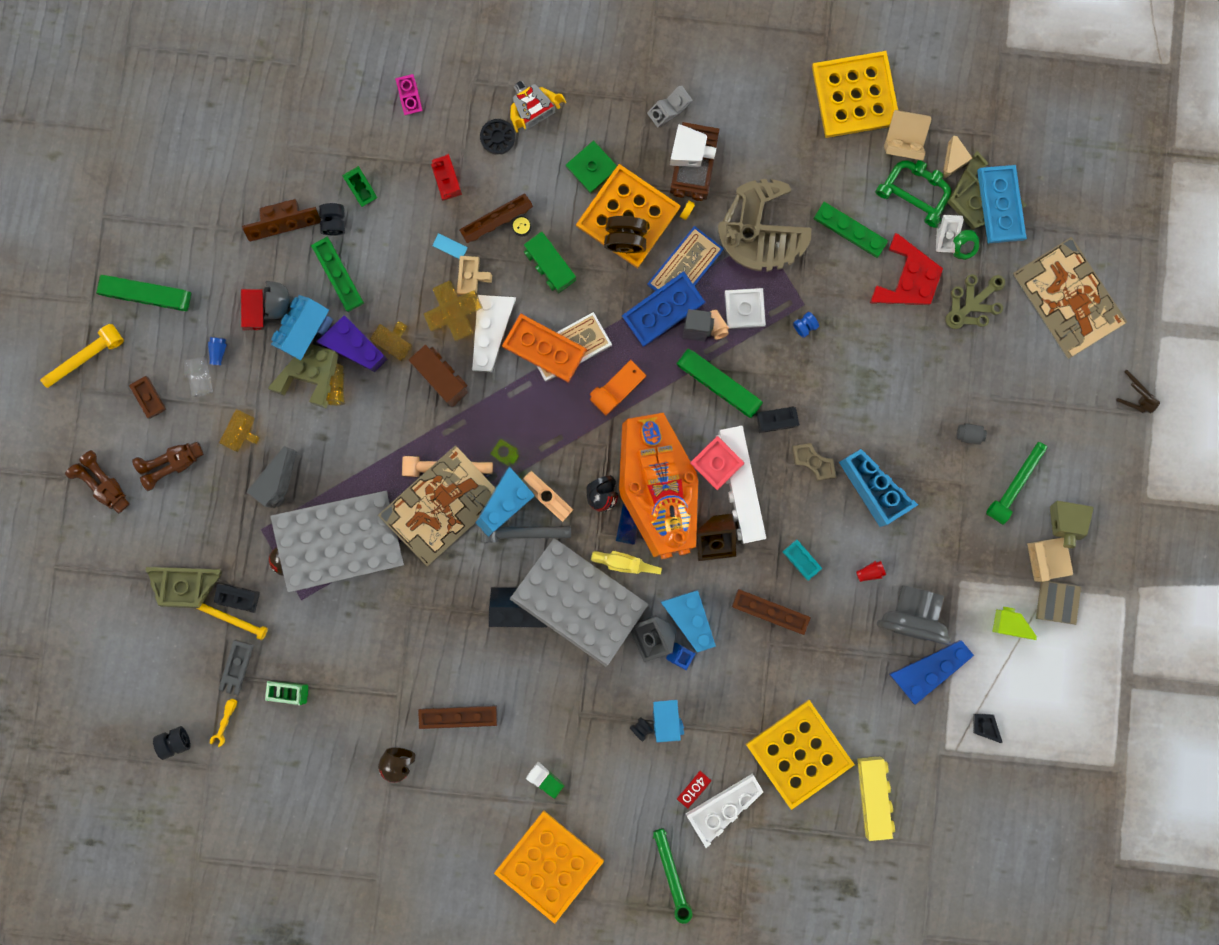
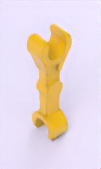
M230 699L226 702L224 718L220 722L218 733L211 737L210 744L215 742V738L220 740L218 747L224 744L223 732L228 725L229 717L237 706V700Z

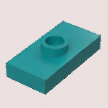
M797 539L782 551L807 581L822 569Z

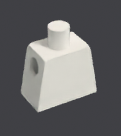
M678 124L670 165L700 167L703 157L714 159L716 148L705 146L707 135Z

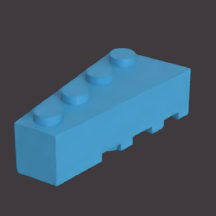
M862 449L839 462L879 527L890 524L918 505L887 474L881 471L879 466Z

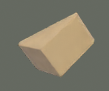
M953 136L948 142L943 169V178L945 179L967 165L972 159L957 136Z

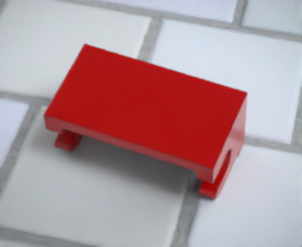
M449 154L433 159L431 167L442 201L462 195Z
M241 289V327L243 331L262 330L263 289Z

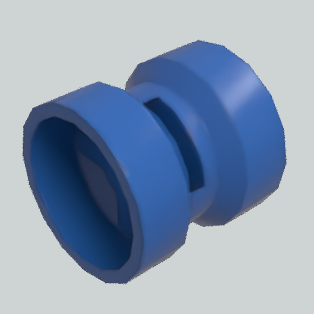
M807 312L803 315L802 319L794 321L793 326L802 338H805L811 330L819 328V323L811 312Z

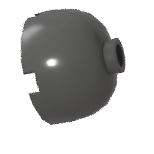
M266 281L265 283L268 287L264 288L263 308H265V313H263V319L282 318L287 314L288 308H291L290 305L293 297L289 296L288 289L283 284Z

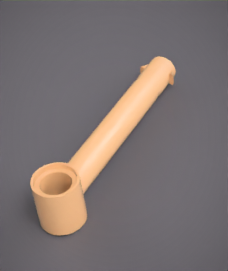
M404 456L402 457V476L419 477V473H425L437 461H420V457ZM472 462L482 474L493 473V462Z

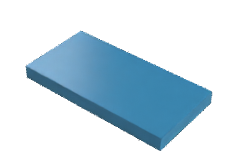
M1016 165L979 168L977 173L988 244L1024 241L1027 237Z

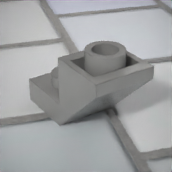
M678 86L667 99L657 101L647 114L657 128L680 114L693 100L683 86Z

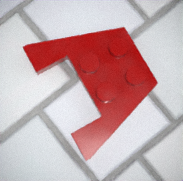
M895 233L888 251L907 257L895 292L876 286L870 303L930 305L943 268L902 236Z

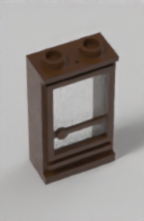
M682 122L683 126L707 135L705 146L717 147L719 128ZM703 157L700 167L674 166L670 193L678 198L688 196L696 201L707 200L714 159Z

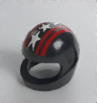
M613 476L600 477L587 485V501L594 510L606 512L616 505L618 492L613 490L616 485V480Z

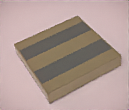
M1048 581L1041 582L1036 619L1076 625L1081 587Z

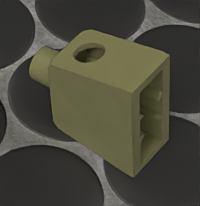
M1056 501L1050 506L1053 535L1064 538L1063 547L1075 548L1076 540H1081L1087 536L1094 507L1063 501Z

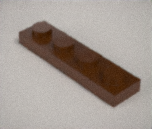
M524 193L464 226L459 231L466 243L476 241L485 233L492 232L496 227L510 222L520 214L526 213L533 205Z
M740 589L737 590L731 606L802 635H805L811 619L807 615Z
M497 705L418 709L419 729L497 726Z

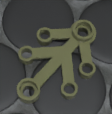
M974 274L968 275L965 278V306L961 310L960 297L963 296L964 291L961 287H955L951 290L952 311L946 315L945 321L947 326L951 329H959L963 324L977 325L979 327L988 325L989 318L986 315H981L978 318L967 317L966 315L970 311L992 313L993 315L1000 314L1003 311L1001 303H994L993 305L980 303L993 291L997 292L1003 289L1005 279L1000 275L993 276L988 281V286L974 298V286L977 284L978 278ZM969 278H973V284L969 283ZM996 279L1001 282L1000 285H996ZM955 290H958L960 292L959 296H956L954 294ZM994 306L999 307V312L994 310ZM953 316L958 317L959 321L954 322ZM980 318L985 320V324L980 323Z

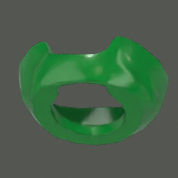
M972 230L960 232L953 240L955 243V253L953 255L958 259H969L979 249V237ZM968 241L974 242L973 250L970 253H960L961 245Z

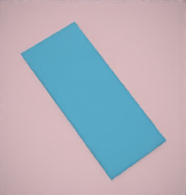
M439 233L432 245L460 259V256H464L468 248Z

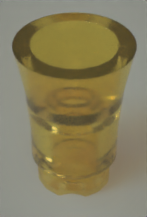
M336 364L334 376H331L329 384L331 391L327 393L326 398L328 405L340 406L345 404L343 365Z

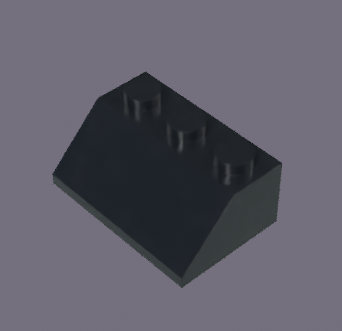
M491 587L489 627H548L510 600L517 588Z

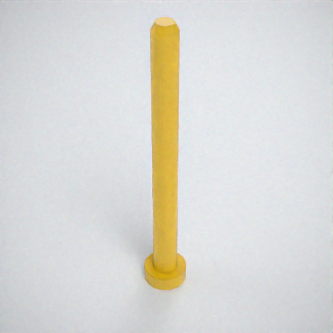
M202 603L200 608H196L257 635V639L260 640L264 639L268 631L267 627L262 626L259 628Z

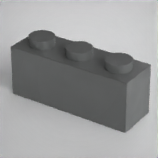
M688 309L684 321L682 339L705 342L706 338L710 337L714 326V318H711V312Z

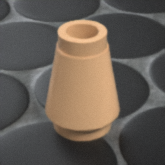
M718 310L710 311L711 318H714L711 336H714L716 340L726 337L729 334V327L718 313Z

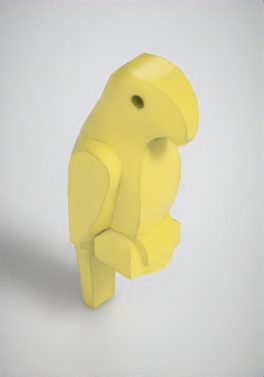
M616 551L611 553L592 552V562L607 565L610 570L635 574L640 572L661 574L662 571L660 567L649 565L640 558Z

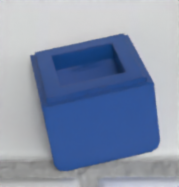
M675 642L673 652L668 654L666 659L687 670L696 653Z

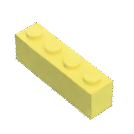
M880 756L858 758L865 836L869 841L893 839L892 833L895 832V825L890 816V813H893V806L888 798V793H891V787L886 779V773L889 772L888 763Z

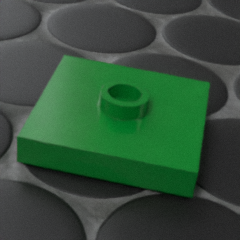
M594 140L566 164V168L590 194L601 186L617 167Z

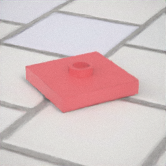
M719 436L710 442L690 462L716 490L745 464Z

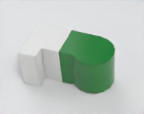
M539 762L536 763L526 777L529 782L535 784L554 799L565 786Z

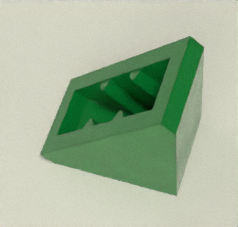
M359 166L342 175L361 207L378 198Z

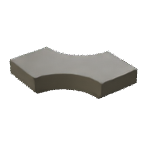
M811 443L792 446L794 464L809 468L814 473L817 481L837 478L834 459L823 458L818 455Z

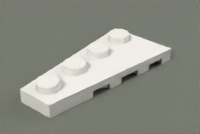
M478 295L473 371H493L516 297Z
M753 773L686 813L705 848L711 844V841L716 836H719L724 831L723 829L730 822L733 823L738 818L737 816L763 793Z

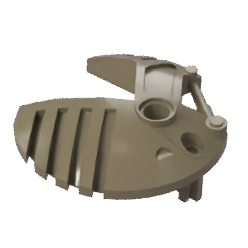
M760 179V183L754 180L738 187L736 190L737 196L731 208L728 210L723 222H720L718 225V234L723 248L734 261L743 267L755 271H762V267H766V272L772 271V268L777 266V270L783 269L784 263L788 262V266L793 264L795 257L799 254L800 258L810 244L812 228L760 224L764 203L791 193L789 184L771 179L772 183H768L767 179ZM741 199L743 206L740 222H730L734 210ZM751 233L753 237L746 238L743 234Z

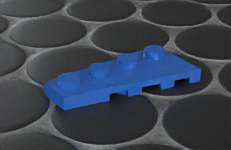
M959 640L912 664L904 666V668L889 673V675L910 701L916 705L970 660L974 654L962 640Z

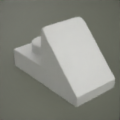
M943 215L942 222L937 227L936 252L955 253V243L953 240L961 232L963 216Z

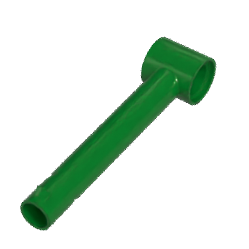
M1037 442L999 502L995 500L987 509L986 515L1002 525L1009 520L1013 513L1009 508L1048 447L1045 444Z
M664 828L653 831V839L655 838L675 904V919L679 923L685 924L692 918V908L685 900L666 837L668 833ZM686 908L689 912L686 916L682 917L678 914V910Z

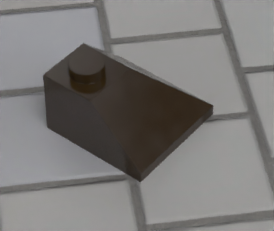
M732 513L714 515L697 530L698 561L736 557V528Z

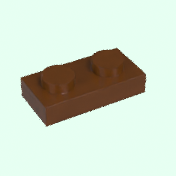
M144 376L129 385L148 419L166 410L149 377Z

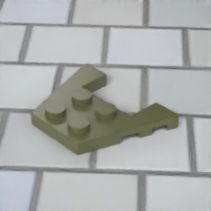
M978 151L972 155V159L948 200L950 206L960 216H963L964 221L972 230L985 225L979 180L976 175L979 168H984L989 163ZM1021 199V204H1022V209H1023V208L1026 207L1027 205H1026V204L1024 203V201Z
M310 344L301 360L293 358L268 389L285 396L294 378L317 385L309 402L326 409L328 401H326L327 393L331 391L329 384L331 376H334L338 353L331 349Z

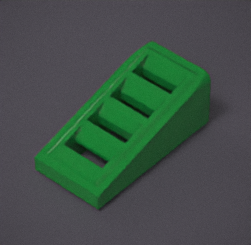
M267 681L265 700L303 705L307 703L309 686L300 683ZM275 686L277 687L276 697H274ZM290 688L292 689V696H291V698H290Z

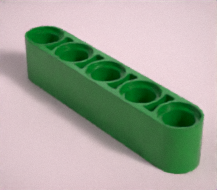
M100 275L96 294L104 297L188 312L192 295L191 292L182 289L107 275Z
M688 348L676 363L679 368L749 418H753L763 404L758 397Z

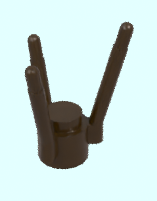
M1125 370V374L1134 382L1131 383V386L1142 395L1138 401L1140 406L1117 398L1116 401L1137 409L1141 413L1145 411L1153 413L1160 405V401L1128 370Z

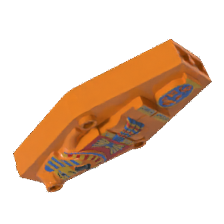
M664 413L629 418L622 423L619 480L620 496L653 557L660 556L661 559L673 557V553H679V556L689 554L690 550L696 547L698 504L697 472L690 464L691 461Z

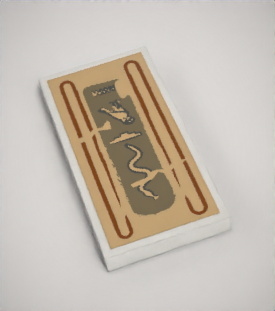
M594 312L556 332L587 349L580 363L612 346ZM537 366L545 382L556 377Z

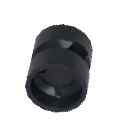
M337 203L320 205L319 216L323 219L320 221V233L328 236L345 234V222L342 220L345 217L344 206Z
M182 726L169 730V734L165 732L153 738L155 752L161 760L174 756L175 752L179 754L187 751L191 747L188 733Z

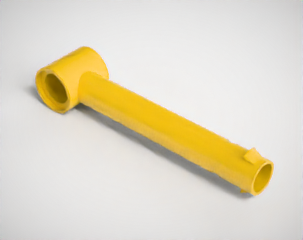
M108 324L98 331L100 336L98 339L42 377L40 381L46 388H49L104 348H117L124 342V339L113 324Z

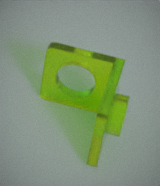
M500 439L492 450L491 455L509 466L510 463L514 464L519 457L517 454L519 450L503 439ZM501 446H506L509 449V454L506 457L498 455V449Z

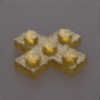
M450 280L432 288L440 306L423 313L430 331H435L448 325L455 341L473 334L474 332L467 319V315L483 308L476 291L473 290L458 297Z

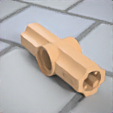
M532 471L523 478L522 481L533 492L535 497L562 522L572 513L574 509ZM545 491L552 493V499L548 502L542 500V494Z

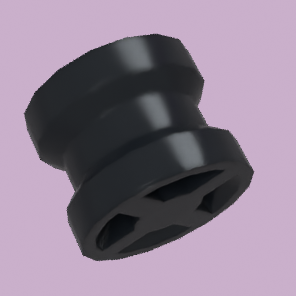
M642 717L638 719L635 725L630 727L631 731L642 742L648 734L654 732Z

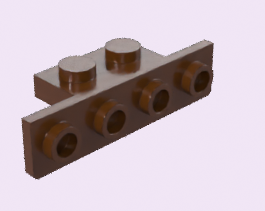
M296 199L259 208L260 221L244 225L242 229L248 241L251 242L319 224L321 218L316 207L299 211L298 202Z

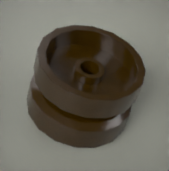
M613 216L607 218L605 229L609 234L605 236L604 248L619 253L644 252L646 250V239L643 235L647 234L648 222L632 216Z

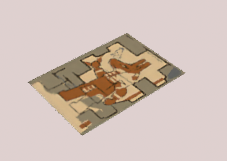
M1072 237L1012 273L1068 359L1127 323L1125 317Z
M455 445L379 513L378 516L428 566L475 524L495 487Z

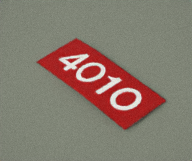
M699 771L678 796L677 800L688 809L712 780Z

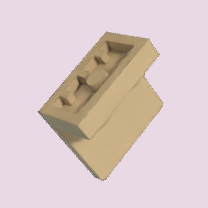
M894 110L884 144L886 154L924 160L925 150L923 146L931 123V116Z
M1063 537L1027 543L1034 581L1043 582L1053 578L1073 575L1069 549L1063 547Z

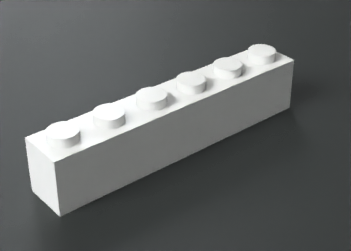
M743 426L719 430V435L717 436L745 463L725 482L730 486L728 498L729 502L734 505L732 515L734 522L737 521L738 529H736L738 541L741 540L742 544L766 539Z

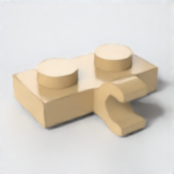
M460 256L457 285L458 295L477 296L478 281L492 283L490 272H479V257Z

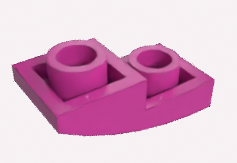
M414 74L395 78L404 115L423 111Z

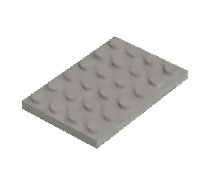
M387 490L270 516L287 593L404 565L397 535L378 516L390 504Z
M555 538L510 598L511 601L605 667L608 666L648 606V603Z

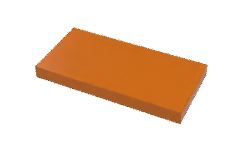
M521 313L502 344V348L567 383L571 380L587 351L583 346Z

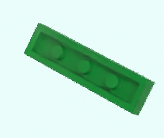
M823 202L813 218L876 258L879 257L888 242L885 238L826 202Z
M327 236L312 244V249L346 311L350 312L364 304L329 237Z

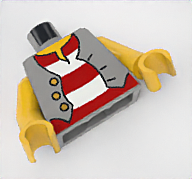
M523 81L516 83L514 89L517 95L513 97V103L510 107V119L515 132L517 133L520 127H523L526 131L556 113L555 106L557 109H560L559 103H566L563 95L560 93L555 94L548 89L538 87L536 84L527 88Z

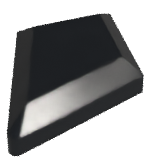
M973 714V733L1002 743L994 714Z

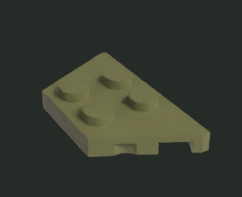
M146 567L145 569L149 575L152 590L155 592L157 604L160 607L200 608L222 575V571L219 569Z

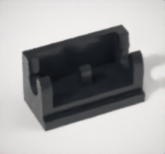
M794 406L756 412L759 433L796 428L800 425L797 409Z
M217 584L214 603L255 613L260 592L227 584Z

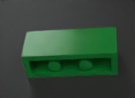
M540 232L524 244L525 256L529 261L533 260L536 263L535 269L540 276L545 275L548 280L546 283L552 291L556 290L559 294L576 281L574 273L543 232Z

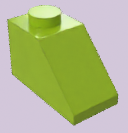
M1004 606L1003 610L996 609L992 632L1037 640L1036 634L1021 613H1015L1014 608Z

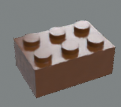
M425 344L409 361L439 395L453 407L469 393L466 390L468 385L459 375L456 377L453 375L455 371L446 361L443 363L440 361L442 357L433 346L429 349Z

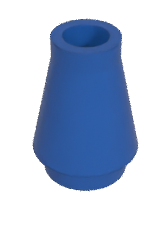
M210 337V342H208L209 364L221 365L227 344H225L226 339Z

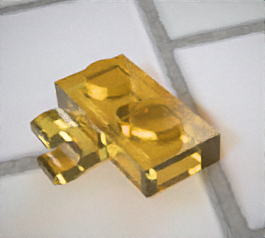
M400 321L394 327L393 332L379 324L369 339L400 361H403L412 347L411 344L400 338L408 327Z
M236 409L219 443L236 452L239 451L244 439L257 444L260 437L248 432L255 418Z

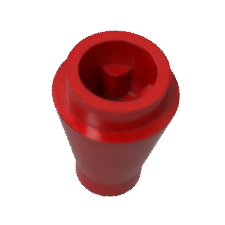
M874 561L861 570L856 571L860 582L882 579L883 576H886L881 561Z

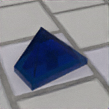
M623 504L616 541L635 545L638 528L627 507Z

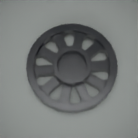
M503 119L490 120L481 129V144L488 152L494 155H502L508 152L514 145V129L510 123ZM491 126L493 130L491 131L487 127Z

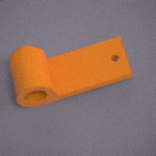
M630 360L605 386L601 388L597 386L590 393L592 396L590 401L607 416L647 375Z

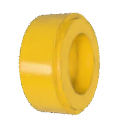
M688 200L679 217L687 220L695 203Z

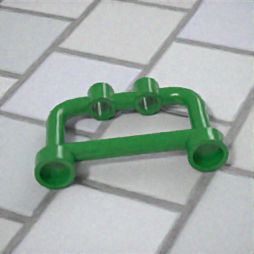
M908 160L898 162L885 183L879 184L875 193L883 199H888L891 193H894L928 213L924 222L930 227L937 228L941 222L939 216L951 197V188L942 179L943 173L938 170H934L932 173L925 170L927 164L920 160L916 164ZM908 168L914 175L922 176L931 185L939 186L943 189L944 194L936 208L931 207L893 184L901 169Z

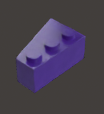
M345 315L317 341L321 346L334 350L339 355L373 372H376L388 360Z

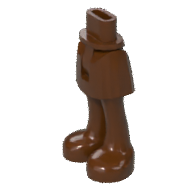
M198 442L193 444L186 443L185 445L167 448L165 454L153 460L145 461L140 457L132 459V463L136 471L143 475L140 477L143 487L146 491L154 489L158 480L175 471L178 473L183 472L196 462L197 458L203 456L204 453ZM168 462L170 463L166 467L154 473L146 474L160 465H163Z
M93 450L83 454L79 459L80 463L72 465L65 472L69 479L79 478L83 480L94 492L93 497L97 501L108 506L109 509H114L118 514L130 505L125 499L126 495L123 493L115 478L110 479L101 470L97 463V455ZM85 467L89 468L96 475L101 484L92 478Z

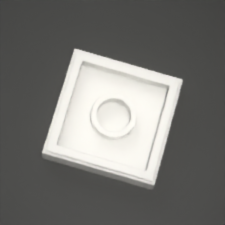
M763 288L725 290L726 320L729 329L766 326Z

